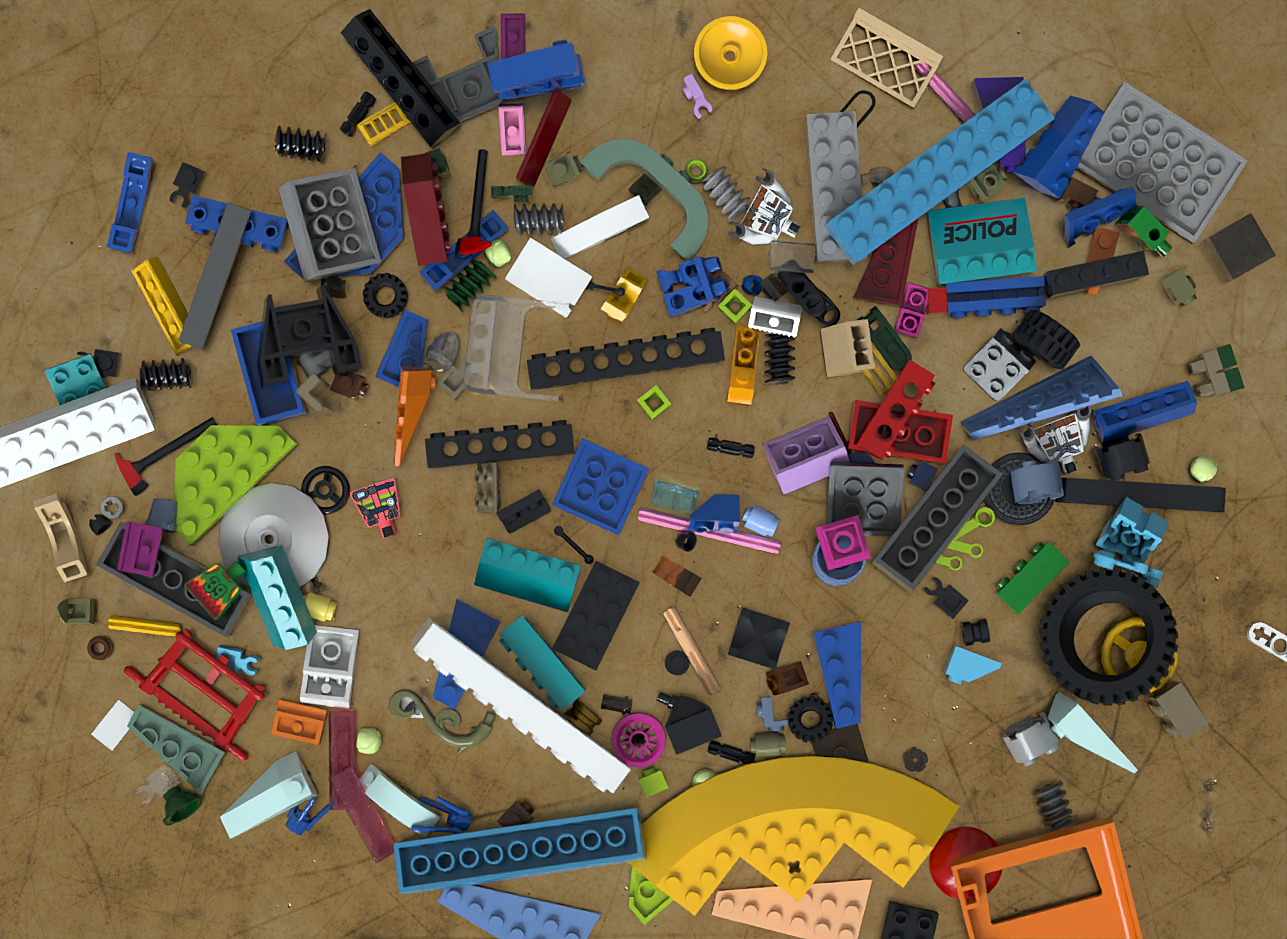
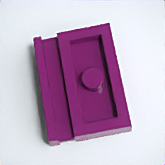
M127 521L117 570L154 577L164 528Z

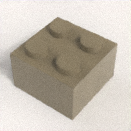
M1172 680L1148 696L1151 701L1149 707L1156 716L1159 715L1163 718L1165 723L1162 725L1170 736L1186 740L1209 724L1181 682Z

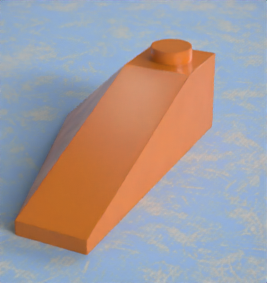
M401 366L394 466L400 465L430 395V389L435 388V374H431V368Z

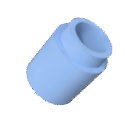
M755 504L753 508L747 507L742 518L746 522L744 527L763 536L767 534L771 537L780 520L775 517L774 513Z

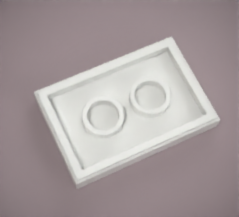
M530 237L505 279L568 318L593 276Z

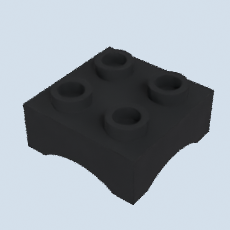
M742 608L728 655L775 670L790 623Z
M889 901L881 939H934L939 913Z

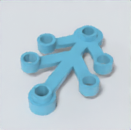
M1103 550L1094 553L1093 556L1095 557L1094 564L1113 570V567L1129 570L1141 575V578L1158 588L1164 573L1153 568L1148 569L1149 566L1135 561L1133 566L1126 564L1121 559L1115 558V554Z

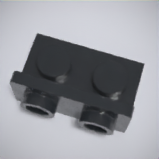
M538 489L496 512L507 532L511 534L551 512V508L541 490Z

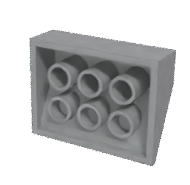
M355 168L291 180L278 188L305 282L327 278L381 262Z

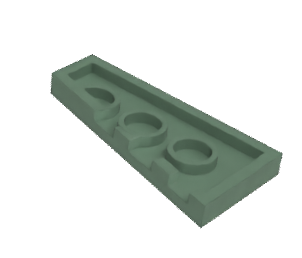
M141 704L138 705L127 725L163 761L169 764L180 777L187 781L200 795L203 794L226 751L221 750L219 747Z

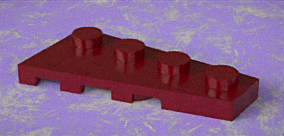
M918 219L875 249L853 298L902 306Z

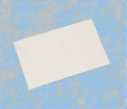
M118 700L91 735L112 751L128 732L129 728L127 725L134 711Z

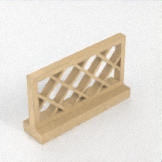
M858 8L830 60L915 108L945 57ZM857 24L866 29L868 39L854 42L852 31ZM869 31L877 36L871 38ZM850 37L851 43L846 44L848 38ZM880 38L886 40L889 51L875 54L872 41ZM869 42L872 55L858 59L855 45ZM890 43L898 48L892 50ZM852 46L855 60L845 63L838 59L842 49ZM901 50L907 52L910 63L896 67L893 53ZM890 54L893 68L879 71L876 57ZM911 55L919 60L913 62ZM873 58L876 72L866 75L861 71L859 62ZM924 62L932 67L926 77L917 79L914 68L915 64ZM856 63L858 70L850 65ZM911 66L914 80L900 83L897 69ZM894 71L897 84L889 87L883 85L880 74ZM877 75L879 82L871 77ZM924 80L922 86L919 87L918 82ZM912 83L916 84L917 94L913 101L904 97L901 86ZM898 87L900 94L892 89Z

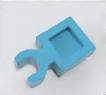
M224 645L218 646L216 657L220 658L224 654L230 659L227 665L239 674L241 669L248 675H255L258 672V669L250 667L249 662L257 663L260 659L259 656L249 655L248 657H243V649Z

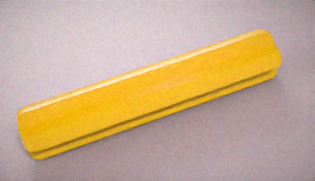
M110 616L108 620V628L173 637H175L178 631H181V625L177 623Z

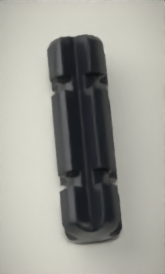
M369 92L363 93L360 103L357 102L348 115L347 122L344 121L341 125V132L347 136H352L356 130L355 126L363 120L369 111L368 107H371L376 101V98Z
M710 437L707 443V450L714 452L719 450L720 453L753 458L755 446L750 444L742 445V443L728 440L719 441L718 438Z
M713 740L710 741L707 749L709 754L716 756L719 754L722 758L738 763L741 761L742 764L754 763L755 760L754 753L749 751L742 752V749L726 744L720 745L719 742Z

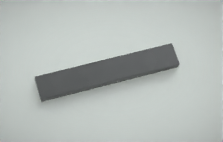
M230 202L227 203L180 334L179 342L201 350L203 349L250 219L251 210Z

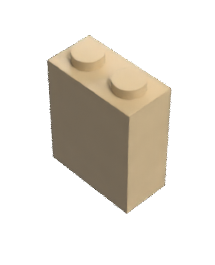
M868 319L843 322L820 329L827 377L850 375L875 368Z

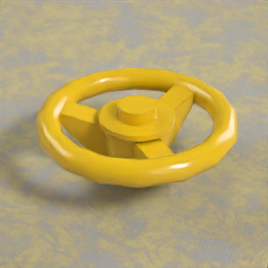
M1131 617L1120 621L1107 633L1101 649V663L1106 675H1117L1111 662V648L1113 644L1124 651V658L1131 668L1142 658L1147 642L1135 641L1130 643L1120 635L1124 630L1134 626H1145L1141 617ZM1179 648L1177 653L1174 652L1173 658L1175 661L1173 666L1170 665L1168 668L1169 674L1166 678L1163 676L1159 681L1161 684L1157 688L1153 687L1150 689V692L1161 689L1173 678L1179 662Z

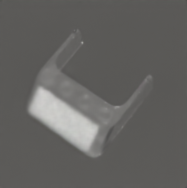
M492 295L478 296L473 301L464 373V385L471 392L564 403V398L560 396L524 393L519 387L518 380L525 318L528 311L536 307L574 311V305L566 302Z

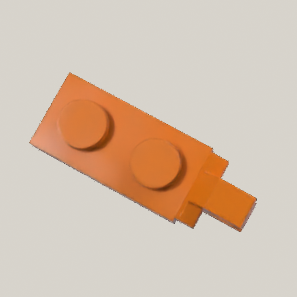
M1096 227L1092 235L1086 263L1114 257L1120 232ZM1099 287L1086 290V294L1096 296Z

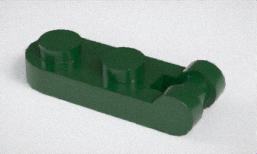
M874 306L869 310L870 313L865 317L861 316L857 320L868 319L871 342L892 369L902 370L907 361L912 360V354L881 311ZM877 321L881 326L873 331L870 324Z

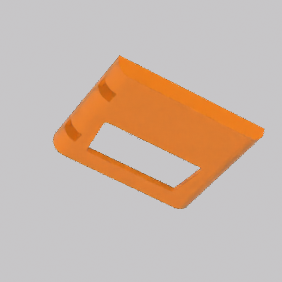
M1098 819L961 856L950 863L969 939H1143L1115 822L1112 819ZM1082 847L1087 849L1102 890L1101 894L1000 922H991L985 884L986 873ZM972 889L974 896L965 898L964 891Z

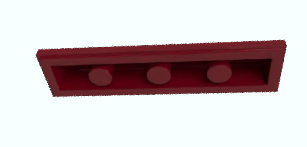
M555 89L516 176L517 182L534 188L571 104V99L559 90Z

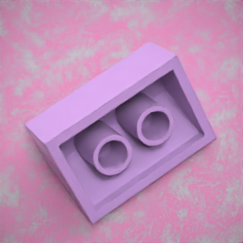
M830 416L762 444L783 495L828 477L830 462L850 463L846 448Z

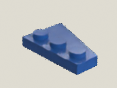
M1133 187L1119 189L1108 197L1098 198L1089 205L1074 208L1065 214L1064 241L1068 248L1076 244L1074 239L1086 233L1089 236L1094 233L1095 228L1103 221L1110 223L1135 208L1136 192Z
M404 309L375 377L399 387L401 366L423 367L427 328L426 318Z

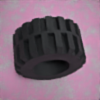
M1030 310L1013 333L1016 341L1023 348L1029 350L1032 355L1047 365L1061 370L1065 368L1081 346L1076 336L1050 316L1037 310Z

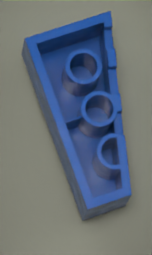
M456 599L449 633L483 657L501 621L460 599ZM439 671L433 699L455 709L465 690L455 683L452 679L454 676L451 673L445 676Z

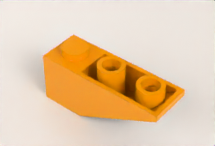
M736 325L727 402L752 404L760 340V330L758 328L755 330L754 328L750 329L748 326Z

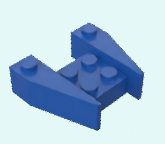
M567 40L553 42L551 47L488 63L493 93L498 92L499 99L506 100L552 93L555 89L565 91L587 86L581 56L575 53L572 42L568 43Z

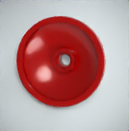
M967 826L957 827L944 833L932 849L929 857L930 874L936 886L949 897L959 900L950 863L961 856L998 847L995 840L986 832ZM1003 869L985 874L987 894L997 885ZM972 889L964 891L965 898L974 896Z

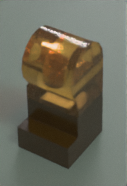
M664 556L661 557L653 570L654 574L691 597L702 579Z

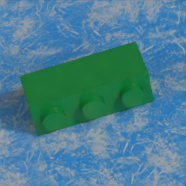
M1049 541L1044 544L1039 542L1030 551L1033 555L1027 561L1022 559L1013 568L1015 573L1010 578L1004 577L996 585L998 590L995 594L1015 614H1019L1070 563Z

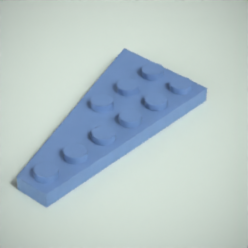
M1089 356L967 418L961 423L970 438L976 440L1122 396V393L1117 384L1092 356Z
M478 885L444 889L437 901L498 939H587L601 916V913L506 893L496 889L479 887Z

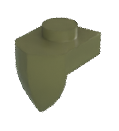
M65 599L56 608L58 617L66 624H94L95 599Z

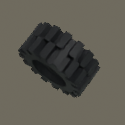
M378 273L376 276L369 278L370 280L368 283H365V289L362 293L367 309L381 318H390L391 316L398 315L400 311L402 312L405 304H407L408 292L401 279L389 273ZM389 286L394 290L395 297L390 304L382 305L377 301L376 292L380 287Z
M810 696V698L802 697L801 701L797 700L795 705L790 708L788 716L789 726L792 734L794 733L798 740L802 739L805 743L807 741L815 743V741L819 740L820 742L823 740V737L829 735V731L832 730L833 716L829 705L824 703L823 699H815V696ZM807 711L818 713L820 716L819 725L812 729L806 728L801 722L802 715Z

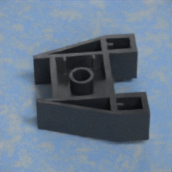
M324 285L319 286L316 290L318 300L274 308L272 294L267 295L264 299L257 357V369L261 388L283 385L289 381L285 358L329 350L334 375L358 371L362 367L357 342Z

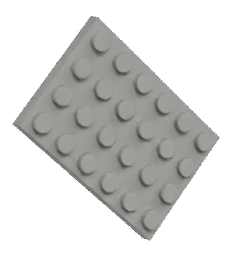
M1124 81L1105 110L1101 122L1098 124L1077 169L1113 192L1132 186L1136 192V206H1145L1159 222L1192 243H1195L1248 160Z

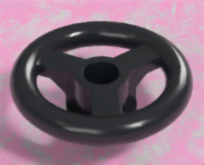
M320 466L314 468L305 476L301 485V492L312 499L318 497L322 500H332L335 503L333 506H318L320 511L327 515L339 511L346 504L350 494V487L346 476L340 470L331 466ZM324 473L323 480L315 484L313 491L308 492L311 480L315 476ZM332 475L336 476L342 484L341 498L334 493V486L331 483ZM324 485L329 488V492L326 495L321 493V488Z

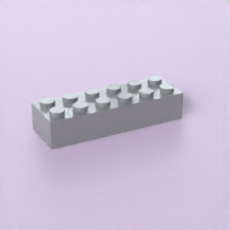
M856 111L807 114L805 124L816 264L848 262L850 260L824 225L862 198Z

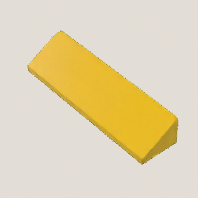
M153 257L145 260L131 271L176 356L193 348V346L178 341L188 312L160 259Z

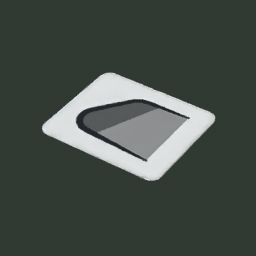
M402 699L403 710L409 711L415 708V714L409 718H423L418 706L412 699Z

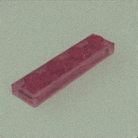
M328 711L329 809H356L355 711Z
M348 765L329 777L328 780L373 860L379 863L393 854L394 841L371 800L365 794V790L352 766Z

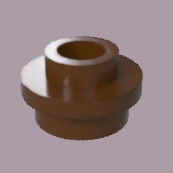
M95 636L88 643V653L95 660H104L112 652V643L105 636ZM99 643L104 645V651L101 653L96 650V646Z

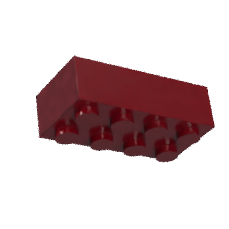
M430 153L401 157L402 185L418 266L447 262V252L451 251L450 233L445 218V205L442 202V188L438 180L437 162H432Z

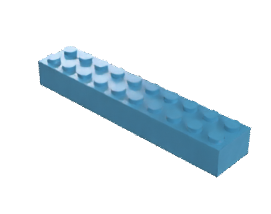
M1024 79L824 226L852 265H854L1046 126L1055 117L1028 80Z
M637 808L393 844L399 893L404 895L647 860L641 813Z

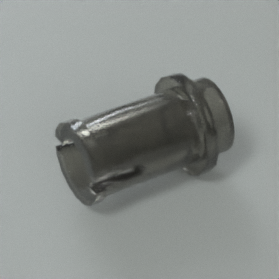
M603 694L601 709L621 712L625 716V714L631 713L633 700L628 699V696L621 698Z

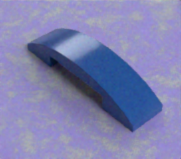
M127 153L122 190L115 221L111 226L107 248L132 253L147 198L152 157Z
M494 210L481 219L480 235L485 241L492 242L497 240L509 229ZM455 243L451 246V251L447 252V262L428 264L419 273L436 291L461 272L465 266L471 264V260L478 258L484 250L469 255L456 256L454 254Z

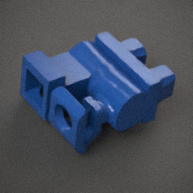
M697 257L680 263L679 270L669 272L657 271L662 291L666 293L663 297L670 316L678 317L695 308L720 300L719 296L729 291L725 278L714 281L712 272L722 269L719 257ZM681 282H684L687 286L673 291L672 284H679Z

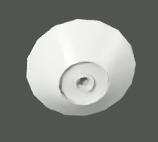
M268 483L253 487L223 516L218 543L223 563L227 569L236 560L238 561L237 557L239 555L283 545L300 588L315 577L326 559L329 535L324 515L311 497L293 486ZM268 535H272L274 538L271 544L266 541ZM244 574L236 580L249 588Z

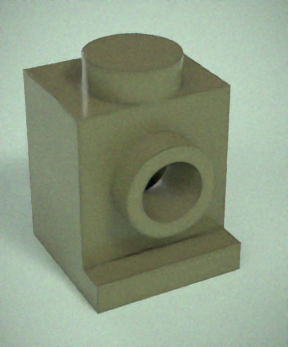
M992 165L971 179L967 185L981 204L1007 186L1005 183L1007 176L1000 167L996 169ZM987 178H992L994 180L993 186H988L986 184Z
M1186 266L1161 280L1162 285L1175 305L1183 302L1184 306L1197 299L1194 280L1189 275L1186 276L1184 274L1188 270Z

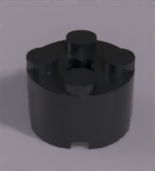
M1141 433L1135 434V439L1129 440L1127 435L1102 443V449L1098 446L1094 447L1103 477L1116 481L1124 478V473L1134 471L1137 474L1149 470L1148 464L1150 459Z

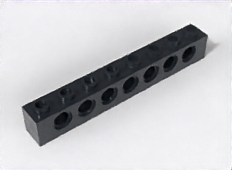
M715 328L701 329V334L691 335V331L676 333L677 338L667 339V335L654 336L652 341L644 343L642 339L628 340V345L619 346L618 342L604 344V349L597 350L594 349V346L581 347L580 352L570 354V349L556 351V356L546 357V353L531 355V360H527L531 390H539L724 362L725 356L721 331L715 332ZM701 341L705 345V351L701 354H695L691 350L692 343ZM670 345L680 347L681 354L678 357L672 358L667 354V348ZM647 348L654 349L657 353L656 359L646 361L642 355L644 350ZM622 352H629L632 355L633 360L630 364L623 365L619 362L618 357ZM600 355L607 357L609 361L607 367L603 369L597 368L594 364L596 357ZM580 359L584 362V368L581 372H573L570 369V364L573 360ZM557 363L560 366V371L556 376H550L546 373L548 364Z

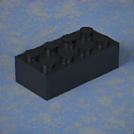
M595 561L552 649L596 671L640 582Z

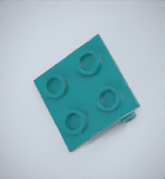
M91 353L44 370L59 405L107 387L104 378H101Z

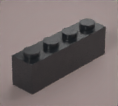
M1144 251L1050 270L1044 273L1043 276L1048 298L1144 278L1149 275L1145 253Z

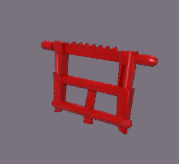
M186 628L184 632L178 631L175 637L177 640L162 657L157 659L159 663L146 678L131 666L124 668L125 675L136 683H140L139 689L149 695L153 694L156 696L158 703H165V708L172 709L173 714H180V719L187 720V725H194L195 730L202 731V736L211 737L214 740L213 743L221 750L227 751L228 749L239 760H247L248 754L231 742L241 724L245 725L246 718L256 701L264 699L265 694L262 690L265 686L252 684L229 667L227 663L230 659L224 654L217 658L193 640L190 631ZM186 647L213 666L204 681L177 662V659ZM170 669L232 714L221 731H218L159 687ZM220 673L248 692L239 706H236L211 687Z

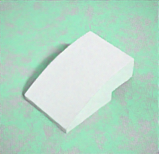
M314 625L317 634L306 648L300 701L302 704L350 709L359 630Z

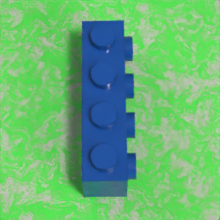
M192 195L185 224L191 226L190 231L205 234L207 230L215 232L214 237H216L227 203ZM251 210L252 213L241 244L252 246L254 242L262 244L261 249L276 252L277 248L283 250L289 228L287 219Z

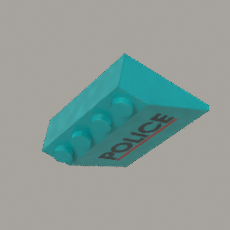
M1025 198L928 211L937 284L1037 271L1035 249Z

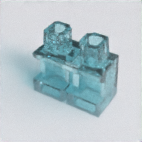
M656 480L649 504L692 515L695 512L700 492Z

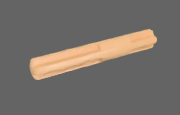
M671 607L665 610L663 614L708 694H716L721 690V687L677 609Z

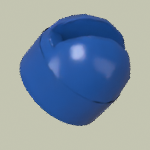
M747 275L744 277L742 289L748 294L758 295L763 288L762 278L757 275Z

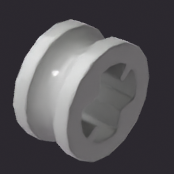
M107 497L101 503V512L107 518H118L125 509L124 503L117 497ZM110 501L119 506V509H115L117 513L114 515L106 509L107 506H110L108 504Z

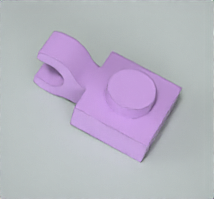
M690 74L683 78L684 86L681 88L688 100L692 98L694 103H696L694 107L695 117L701 119V114L698 111L700 107H706L708 112L711 113L712 106L705 99L693 75Z

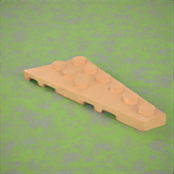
M872 878L813 883L800 901H797L779 886L717 890L711 915L804 939H858Z

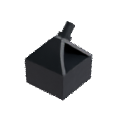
M662 692L659 693L656 701L667 705V708L671 709L665 723V728L676 755L722 737L714 714L708 704L686 695L669 696Z

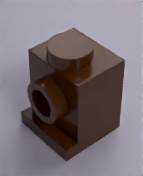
M1072 177L1058 202L1068 201V206L1071 208H1081L1098 199L1095 197L1098 190Z

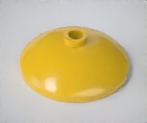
M725 16L711 21L699 33L694 47V60L701 76L711 85L725 90L741 89L753 83L762 73L767 61V45L763 34L753 23L741 17ZM726 53H734V59L728 60L725 56Z

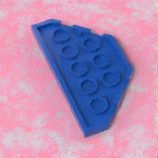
M381 152L358 177L381 262L330 277L372 274L404 238L400 169ZM294 249L283 262L304 279L296 249Z

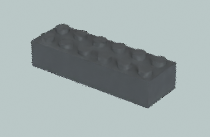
M963 444L875 557L873 565L912 594L1000 481L1003 473Z
M120 522L96 565L222 636H230L252 597V593L243 588L219 620H214L183 586L208 568L162 542L160 544L154 577L117 570L126 528V522Z

